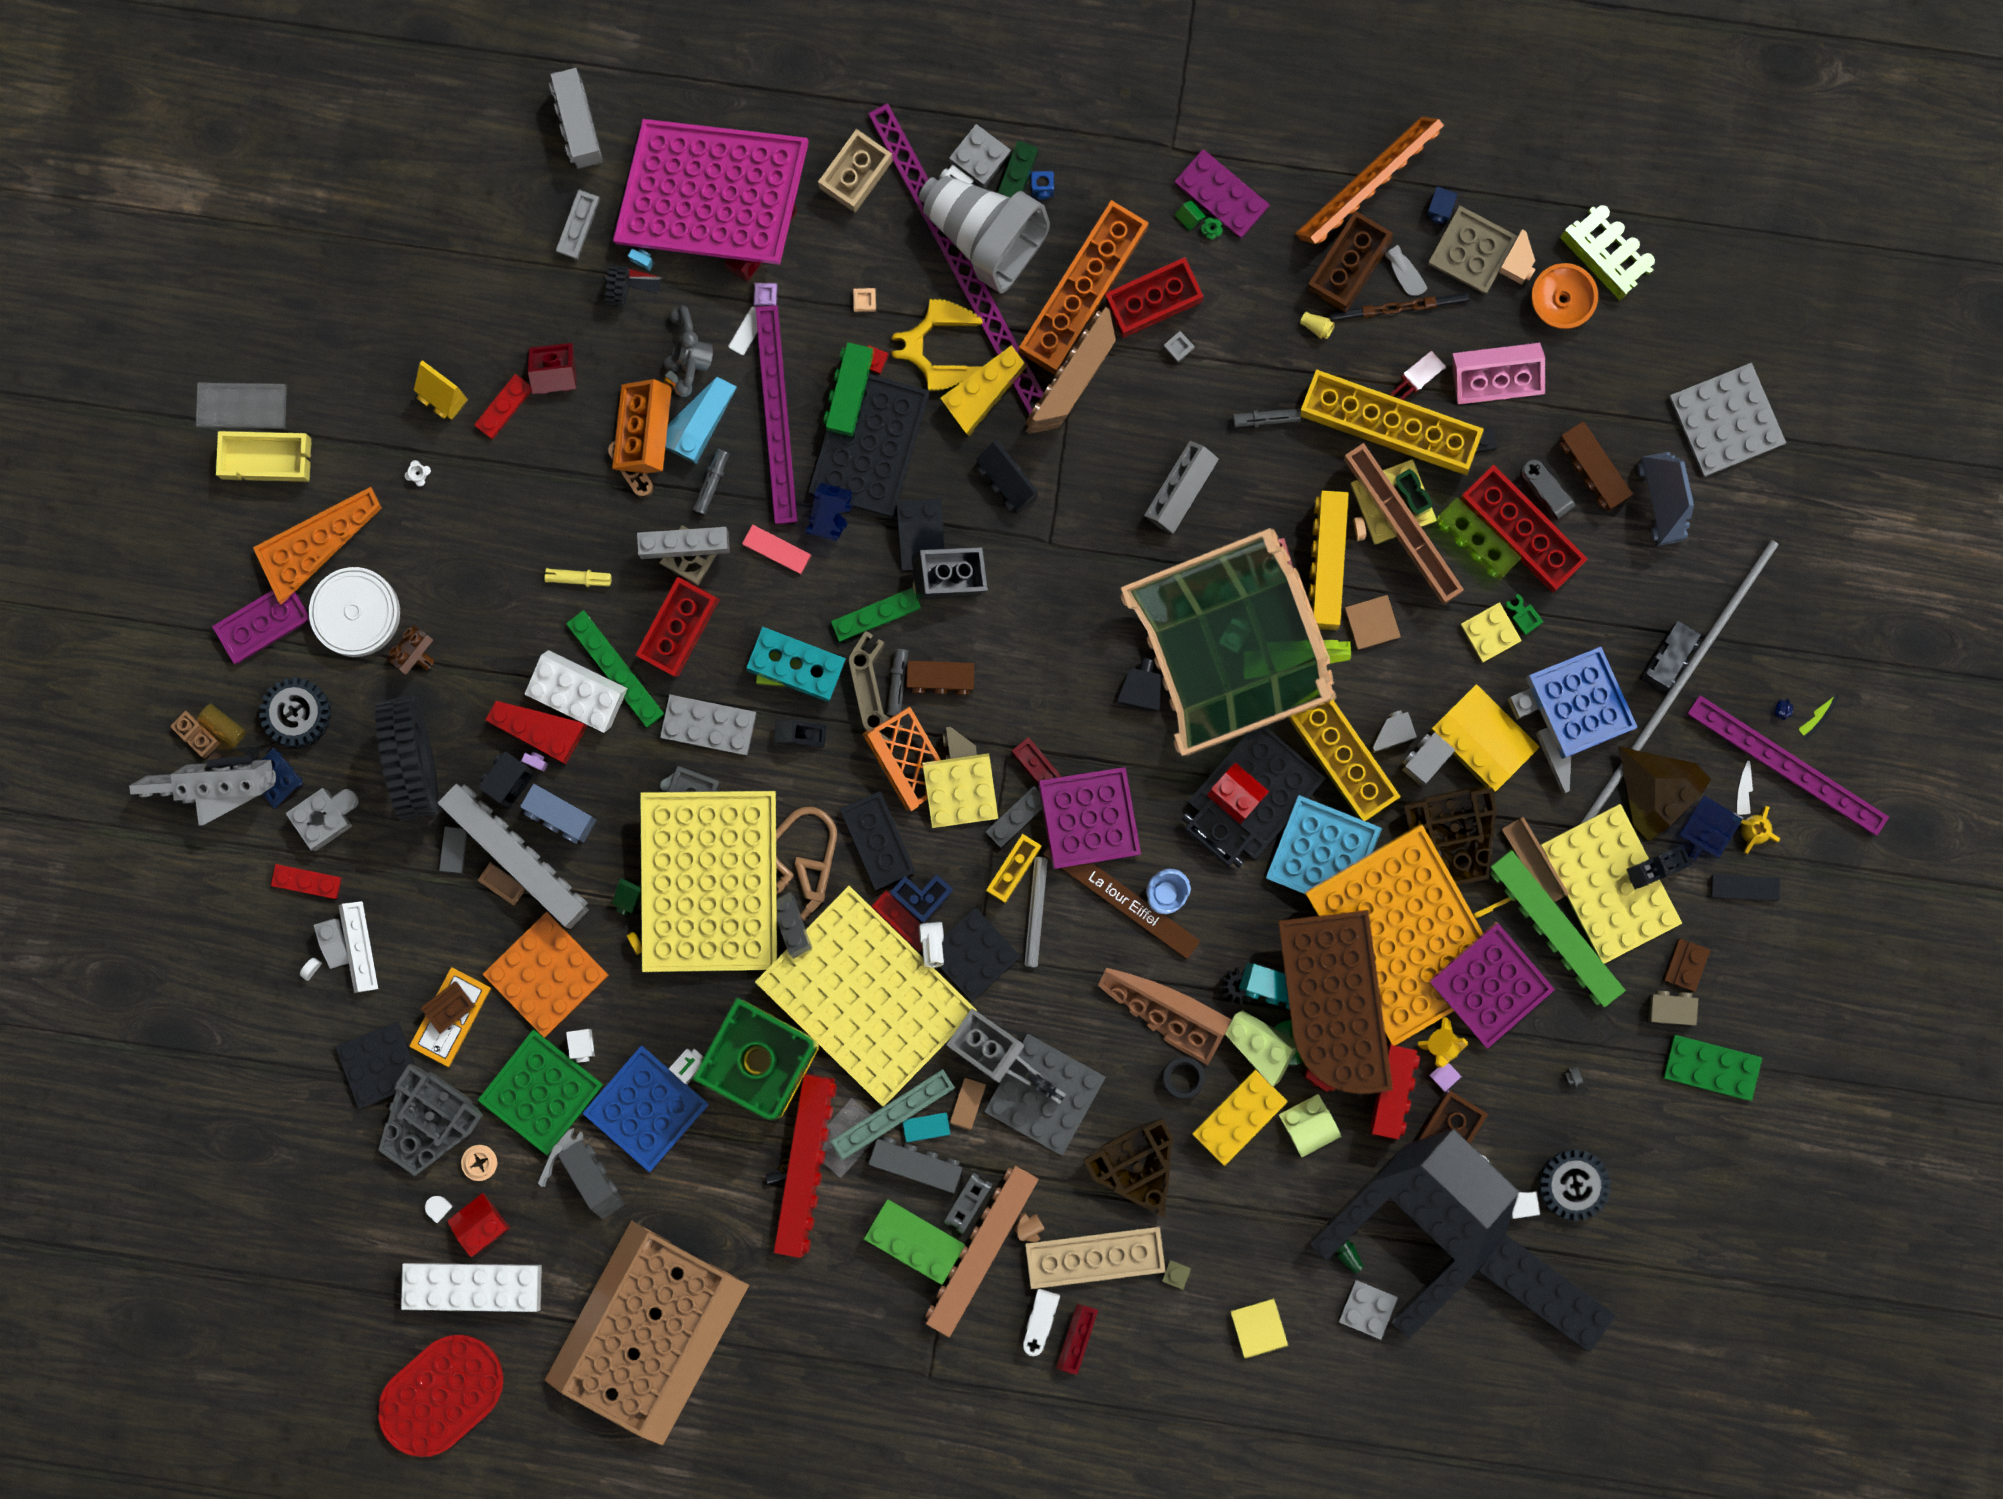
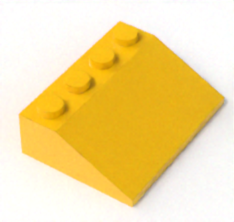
M1477 684L1430 730L1432 734L1435 732L1455 749L1452 754L1485 787H1493L1494 792L1540 747Z

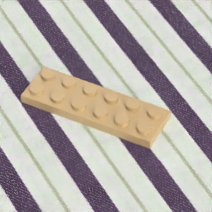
M1160 1227L1026 1244L1031 1289L1165 1272Z

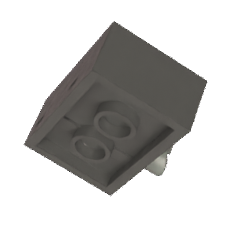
M677 766L676 772L664 779L660 787L662 792H717L720 790L722 781Z

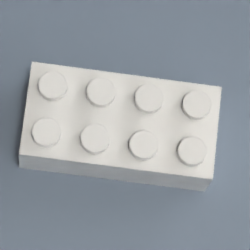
M548 650L540 656L525 695L604 733L611 728L628 688Z

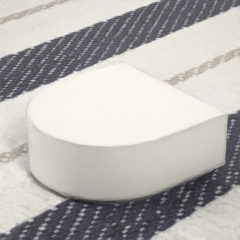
M311 958L300 971V976L309 981L322 963L316 958Z
M434 1196L426 1202L425 1210L436 1223H439L453 1206L445 1198Z

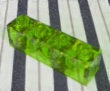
M1457 497L1436 519L1439 522L1438 526L1445 533L1450 532L1455 537L1454 541L1461 548L1466 547L1471 552L1470 556L1477 563L1482 562L1487 567V573L1494 579L1498 577L1501 580L1521 559L1515 551ZM1463 520L1467 528L1459 530L1455 525L1456 521ZM1472 536H1480L1483 544H1473ZM1488 551H1496L1499 559L1496 561L1490 560Z

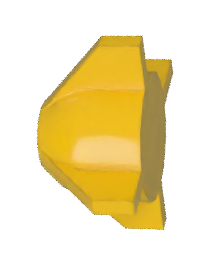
M1764 806L1761 815H1753L1745 820L1734 816L1731 818L1730 821L1741 825V834L1744 840L1748 842L1743 853L1748 854L1753 845L1762 844L1768 839L1779 842L1780 838L1772 833V824L1766 818L1770 807Z
M1443 1017L1441 1029L1436 1030L1428 1041H1418L1419 1047L1429 1050L1436 1057L1435 1064L1439 1068H1443L1456 1058L1468 1044L1464 1038L1458 1039L1453 1033L1451 1021L1447 1017Z

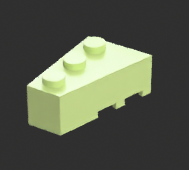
M1243 1010L1234 1016L1225 1033L1272 1087L1280 1082L1297 1050L1293 1039Z

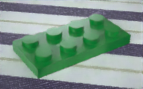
M1673 1035L1663 1078L1752 1101L1763 1057Z

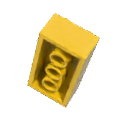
M1254 1070L1192 1135L1225 1166L1288 1101L1257 1070Z

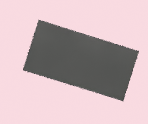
M444 828L439 871L463 874L468 833L465 829Z

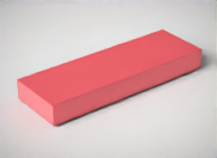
M753 524L742 543L744 546L802 575L811 557V554Z

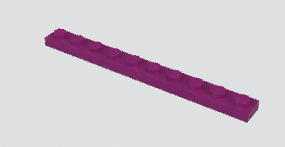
M778 305L756 307L775 524L798 523Z
M1701 695L1698 696L1688 711V716L1874 836L1879 834L1888 820L1889 816Z

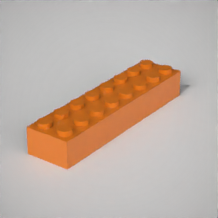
M1110 201L1019 346L1018 353L1054 375L1057 374L1105 298V293L1110 290L1147 231L1149 224L1147 221L1114 201Z

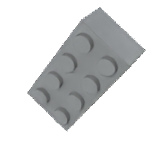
M577 68L551 74L552 82H549V86L555 101H558L554 103L560 122L563 121L559 125L565 142L569 143L565 144V148L571 163L575 162L577 168H582L603 162L584 86Z

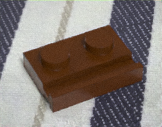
M1678 939L1663 981L1696 992L1710 949Z
M455 981L420 1009L425 1013L439 1034H442L477 1006L459 983Z

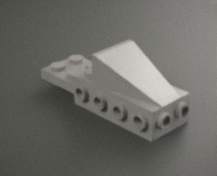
M256 760L251 764L215 768L207 767V763L185 765L172 774L145 776L129 787L130 794H139V797L152 796L153 793H160V796L173 794L174 801L182 800L183 803L196 802L199 825H204L273 787L276 781V774L272 770L271 760Z

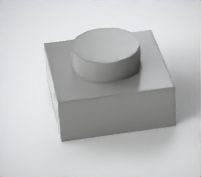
M1181 331L1163 346L1178 363L1195 348Z

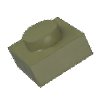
M1170 1260L1162 1282L1184 1289L1191 1268Z

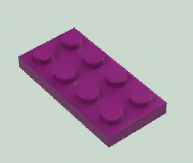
M1204 149L1174 183L1212 216L1220 220L1225 227L1240 239L1244 237L1270 206Z
M272 590L212 627L233 663L237 665L307 623L310 619L309 613L296 592L283 604H280Z

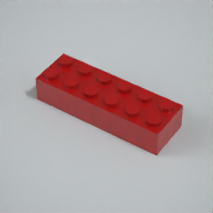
M1495 465L1489 468L1459 499L1552 593L1588 560Z

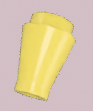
M1308 312L1304 313L1300 324L1307 327L1319 338L1324 337L1326 339L1331 335L1335 323L1331 322L1330 318L1313 315Z

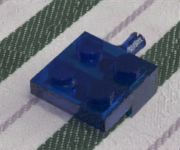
M1704 795L1680 834L1694 844L1688 856L1690 858L1693 856L1692 859L1697 860L1703 849L1719 858L1743 820V817Z

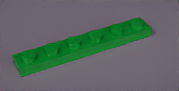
M584 610L566 623L611 681L628 688L624 699L647 728L665 715Z

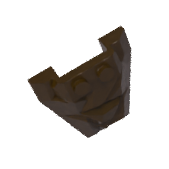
M1493 787L1467 788L1437 794L1404 805L1409 829L1411 830L1420 824L1423 825L1456 885L1489 879L1495 819L1497 816Z

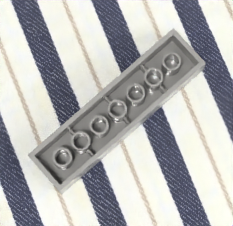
M455 784L438 804L559 922L571 929L589 911L586 907L588 902L576 892L573 894L570 891L572 887L563 878L559 877L557 879L554 876L556 871L548 863H541L538 860L540 856L528 846L525 848L522 845L525 841L517 833L509 832L507 830L509 826L498 816L493 817L491 815L493 810L485 802L477 801L475 799L477 794L466 785L460 786Z

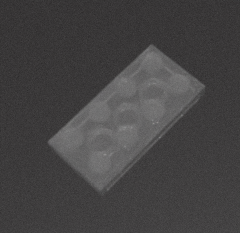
M198 383L196 426L198 428L285 429L287 385Z

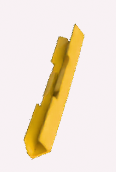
M1506 898L1474 913L1475 919L1493 911L1494 908L1511 901V899Z

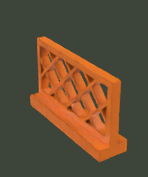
M907 707L875 728L864 732L863 736L905 809L912 811L928 799L927 789L925 795L917 798L914 793L916 783L926 785L925 782L917 781L919 769L923 768L921 765L923 753L931 754L934 759L933 761L941 759L911 707ZM906 714L912 720L910 730L899 727L901 717ZM885 727L894 728L891 741L884 740L879 731ZM898 730L909 732L906 745L895 742ZM913 733L920 735L923 739L921 749L910 746ZM894 745L905 747L902 760L893 757ZM909 749L920 751L917 764L906 762ZM905 764L916 766L913 779L904 776Z

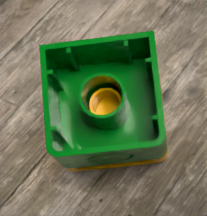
M737 998L693 1079L766 1119H779L783 1116L819 1049V1044L816 1039L752 1004Z

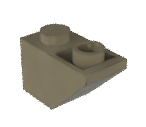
M946 727L947 733H942L944 747L949 746L950 755H946V759L977 755L976 746L953 728Z

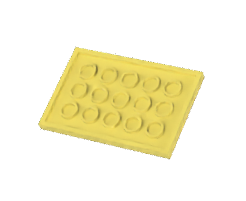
M1621 804L1540 845L1568 891L1567 898L1597 956L1604 964L1682 924L1660 880L1634 890L1626 869L1649 858Z

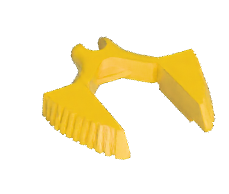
M930 299L926 317L917 327L911 331L892 335V340L904 341L906 347L900 351H891V354L894 358L910 360L916 364L926 377L929 391L940 390V388L943 390L944 388L953 387V385L956 386L958 385L957 383L960 384L982 367L932 366L923 356V337L932 329V326H977L982 324V319L980 316L976 317L977 314H973V311H968L962 306L959 307L958 304L955 305L953 302Z

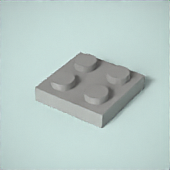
M1355 1280L1339 1322L1382 1339L1398 1297Z

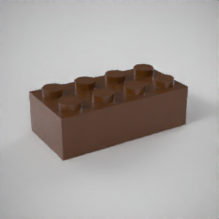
M1355 211L1308 283L1309 292L1347 313L1392 243L1393 232Z
M1447 1090L1416 1141L1454 1128L1471 1144L1488 1114L1452 1091Z

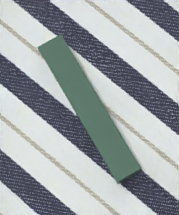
M941 1070L830 1141V1144L842 1161L949 1093L955 1087L945 1071Z

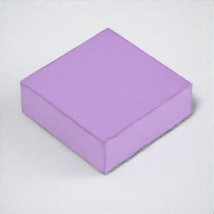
M755 283L754 306L776 305L777 284Z
M1449 1063L1443 1068H1436L1429 1075L1444 1092L1461 1078L1459 1073Z

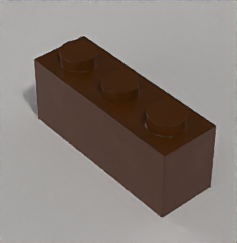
M908 661L907 689L912 690L911 693L925 694V690H934V694L946 695L947 691H956V695H969V692H974L975 663Z

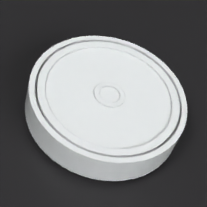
M349 567L329 574L318 584L310 600L309 619L315 635L326 647L344 656L363 657L379 651L392 639L399 625L400 605L395 591L380 575L365 568Z

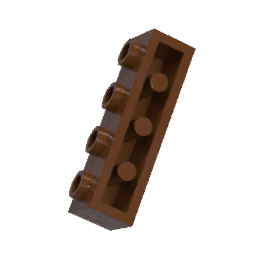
M1584 421L1560 436L1559 446L1565 454L1568 453L1572 458L1571 464L1578 473H1582L1585 478L1583 480L1584 484L1590 491H1594L1597 496L1596 501L1602 509L1605 508L1609 512L1633 495Z

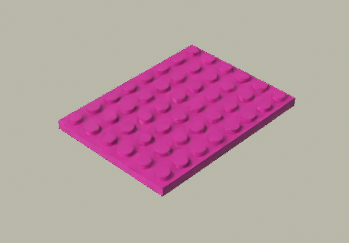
M643 119L613 241L618 245L780 265L807 152L808 139L804 137Z

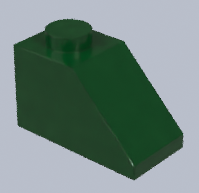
M621 878L612 904L617 906L615 911L626 916L629 912L635 914L642 900V888Z

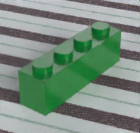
M847 342L846 348L842 347L839 358L842 361L841 369L836 370L834 382H837L836 389L831 390L829 403H832L830 412L826 411L823 424H826L827 431L853 437L874 355L873 348Z

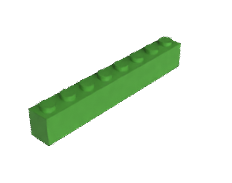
M1512 850L1508 851L1490 866L1493 870L1490 872L1491 876L1497 883L1501 881L1507 887L1504 892L1512 901L1515 898L1521 904L1518 909L1526 918L1530 916L1535 923L1532 925L1540 936L1542 934L1547 936L1549 939L1547 945L1554 953L1559 951L1564 957L1560 961L1568 971L1573 969L1578 975L1575 977L1576 981L1582 988L1586 986L1592 992L1589 997L1597 1006L1601 1003L1603 1007H1606L1626 991Z

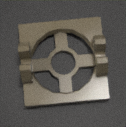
M682 525L679 530H686L688 528ZM717 554L707 555L706 560L696 555V558L692 561H686L684 556H681L683 561L679 567H677L674 557L662 558L660 564L686 581H691L699 586ZM696 562L702 566L694 572H685L689 564Z

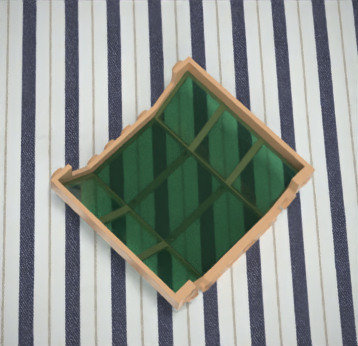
M1273 529L1264 530L1121 587L1123 604L1128 606L1129 609L1135 610L1148 632L1147 642L1149 647L1155 651L1156 657L1154 661L1157 668L1161 669L1163 673V686L1166 691L1169 690L1171 695L1169 702L1172 710L1177 712L1179 733L1174 735L1176 738L1174 745L1177 752L1181 753L1182 756H1188L1336 699L1335 692L1331 686L1334 684L1331 670L1327 671L1330 657L1296 568L1293 569L1291 565H1288L1287 562L1290 561V557L1283 546L1280 547L1278 536Z

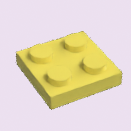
M1500 602L1461 624L1463 631L1482 663L1522 641Z

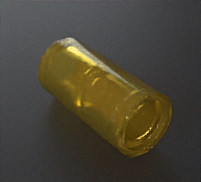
M212 703L207 705L198 716V722L232 748L246 734L244 728Z

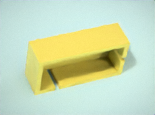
M218 431L216 475L223 480H242L243 477L245 480L309 482L310 461L306 458L311 457V438L306 433Z

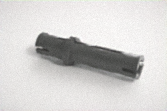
M1300 408L1264 412L1253 410V413L1233 414L1234 427L1254 426V428H1257L1259 425L1301 422Z
M716 449L713 461L706 470L708 473L693 510L695 512L706 515L720 477H723V469L730 455L728 452Z
M894 650L893 668L890 669L892 678L887 715L890 716L901 712L909 650Z

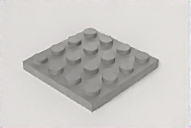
M1752 363L1669 396L1703 477L1786 444Z

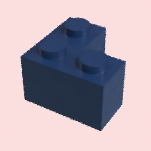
M936 874L922 891L904 876L890 893L922 923H925L954 890Z

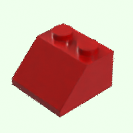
M1235 762L1213 786L1207 796L1241 825L1269 791Z
M484 1193L448 1220L457 1240L470 1257L476 1256L510 1229L509 1225Z

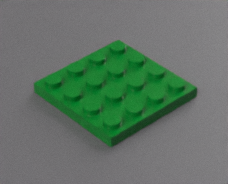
M533 1030L478 1101L549 1156L554 1146L571 1128L604 1084L574 1060L570 1059V1057L536 1030Z

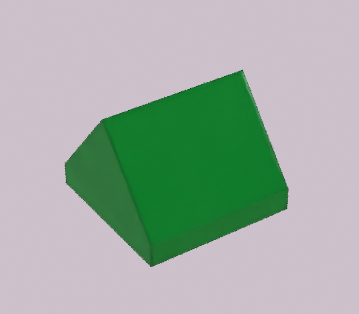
M1192 201L1183 204L1175 214L1188 231L1206 217Z

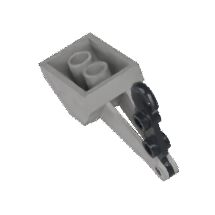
M973 1008L947 1043L948 1047L998 1082L1007 1072L1059 1104L1066 1096V1094L1057 1089L1058 1087L1042 1077L1018 1056L1025 1046ZM1017 1059L1032 1073H1027L1024 1078L1009 1068L1014 1060Z

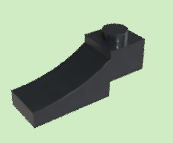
M1680 845L1633 865L1626 870L1635 890L1668 877L1692 864L1684 845Z

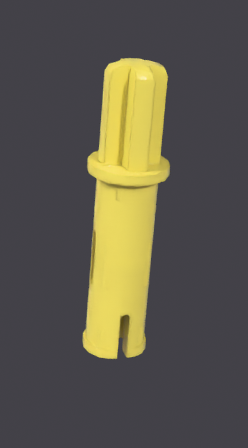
M546 568L545 571L547 573L545 574V582L581 584L590 587V585L610 586L612 580L609 573L591 572V570L586 572Z

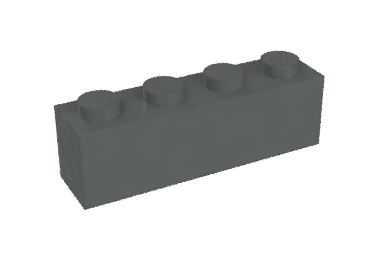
M883 1136L882 1140L877 1139L869 1165L955 1193L963 1167L959 1166L960 1161L948 1157L946 1161L937 1159L939 1154L927 1150L925 1154L916 1151L917 1147L906 1143L904 1147L896 1145L895 1139Z

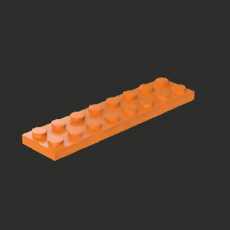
M1422 116L1295 233L1296 236L1302 241L1313 244L1324 241L1328 236L1327 233L1332 228L1339 227L1343 223L1345 216L1355 212L1359 208V204L1364 199L1370 198L1380 184H1384L1391 179V174L1396 169L1399 170L1404 167L1409 157L1419 153L1428 140L1434 139L1440 133L1439 130L1444 126L1441 121Z

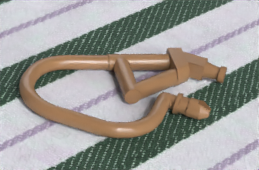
M803 807L795 810L776 829L777 842L779 837L797 818L807 814L819 817L829 829V841L823 862L796 857L795 867L804 897L811 900L803 912L800 913L804 921L825 902V891L837 841L835 823L829 815L815 807ZM776 856V869L784 875L776 883V888L779 889L776 894H779L789 885L794 875ZM805 868L821 871L816 892L811 890Z

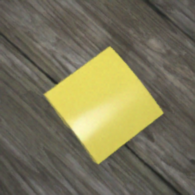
M1274 1299L1231 1311L1244 1358L1288 1346Z

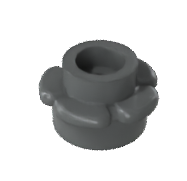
M1568 1067L1569 1072L1565 1073L1570 1086L1574 1084L1578 1088L1579 1084L1584 1083L1578 1067Z

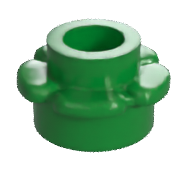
M1207 218L1201 226V232L1208 239L1219 237L1223 231L1221 228L1222 223L1218 219Z

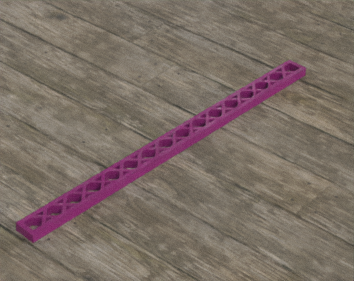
M888 103L868 113L886 149L892 153L894 164L974 313L982 319L981 326L996 354L999 355L1003 352L999 348L1001 339L1010 342L1018 353L1019 347L985 283L977 278L971 261L961 251L959 257L949 255L948 250L950 244L954 245L949 238L939 236V228L937 226L934 227L933 222L924 214L923 205L925 203L920 201L917 195L919 189L924 186L921 183L922 179L924 183L929 179ZM887 112L890 117L888 124L878 123L876 116ZM889 131L899 134L898 144L888 142ZM899 150L909 153L908 163L898 160ZM910 169L920 173L918 182L908 179L907 176ZM960 263L970 266L969 277L959 274ZM970 283L980 285L979 296L968 291ZM980 302L991 305L989 315L979 311ZM991 320L1001 324L999 334L989 330ZM1018 353L1027 365L1025 369L1027 374L1022 372L1013 385L1030 415L1032 412L1030 406L1031 398L1041 399L1043 391L1024 356ZM1021 378L1031 380L1032 386L1030 391L1020 388Z

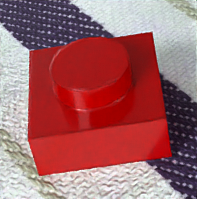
M868 345V347L874 350L870 371L881 375L889 353Z

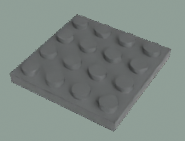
M1027 1034L1022 1043L1025 1046L1018 1056L1042 1077L1058 1087L1057 1089L1066 1094L1065 1098L1059 1104L1052 1098L1049 1099L1035 1088L1006 1072L984 1112L1063 1156L1106 1077ZM1017 1059L1014 1060L1009 1068L1024 1078L1027 1073H1032Z

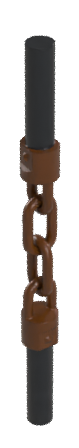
M1464 293L1443 297L1431 296L1415 299L1411 302H1392L1376 307L1373 305L1362 306V308L1348 310L1347 313L1337 311L1330 312L1329 315L1331 321L1357 317H1375V314H1393L1409 309H1432L1442 305L1469 302V295ZM1417 302H1423L1424 306L1417 307ZM1397 305V310L1387 311L1388 306Z

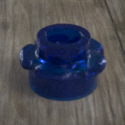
M1779 699L1775 715L1782 720H1786L1793 713V704H1790L1789 699Z

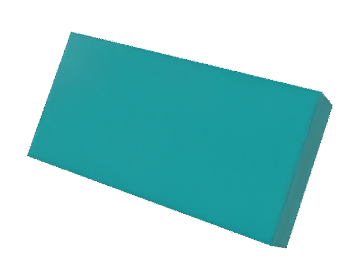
M947 1112L903 1121L906 1142L951 1135Z

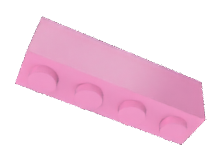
M1534 343L1453 353V376L1457 404L1545 394V356L1541 344Z

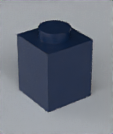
M1436 187L1427 217H1430L1431 221L1438 224L1447 223L1458 193Z

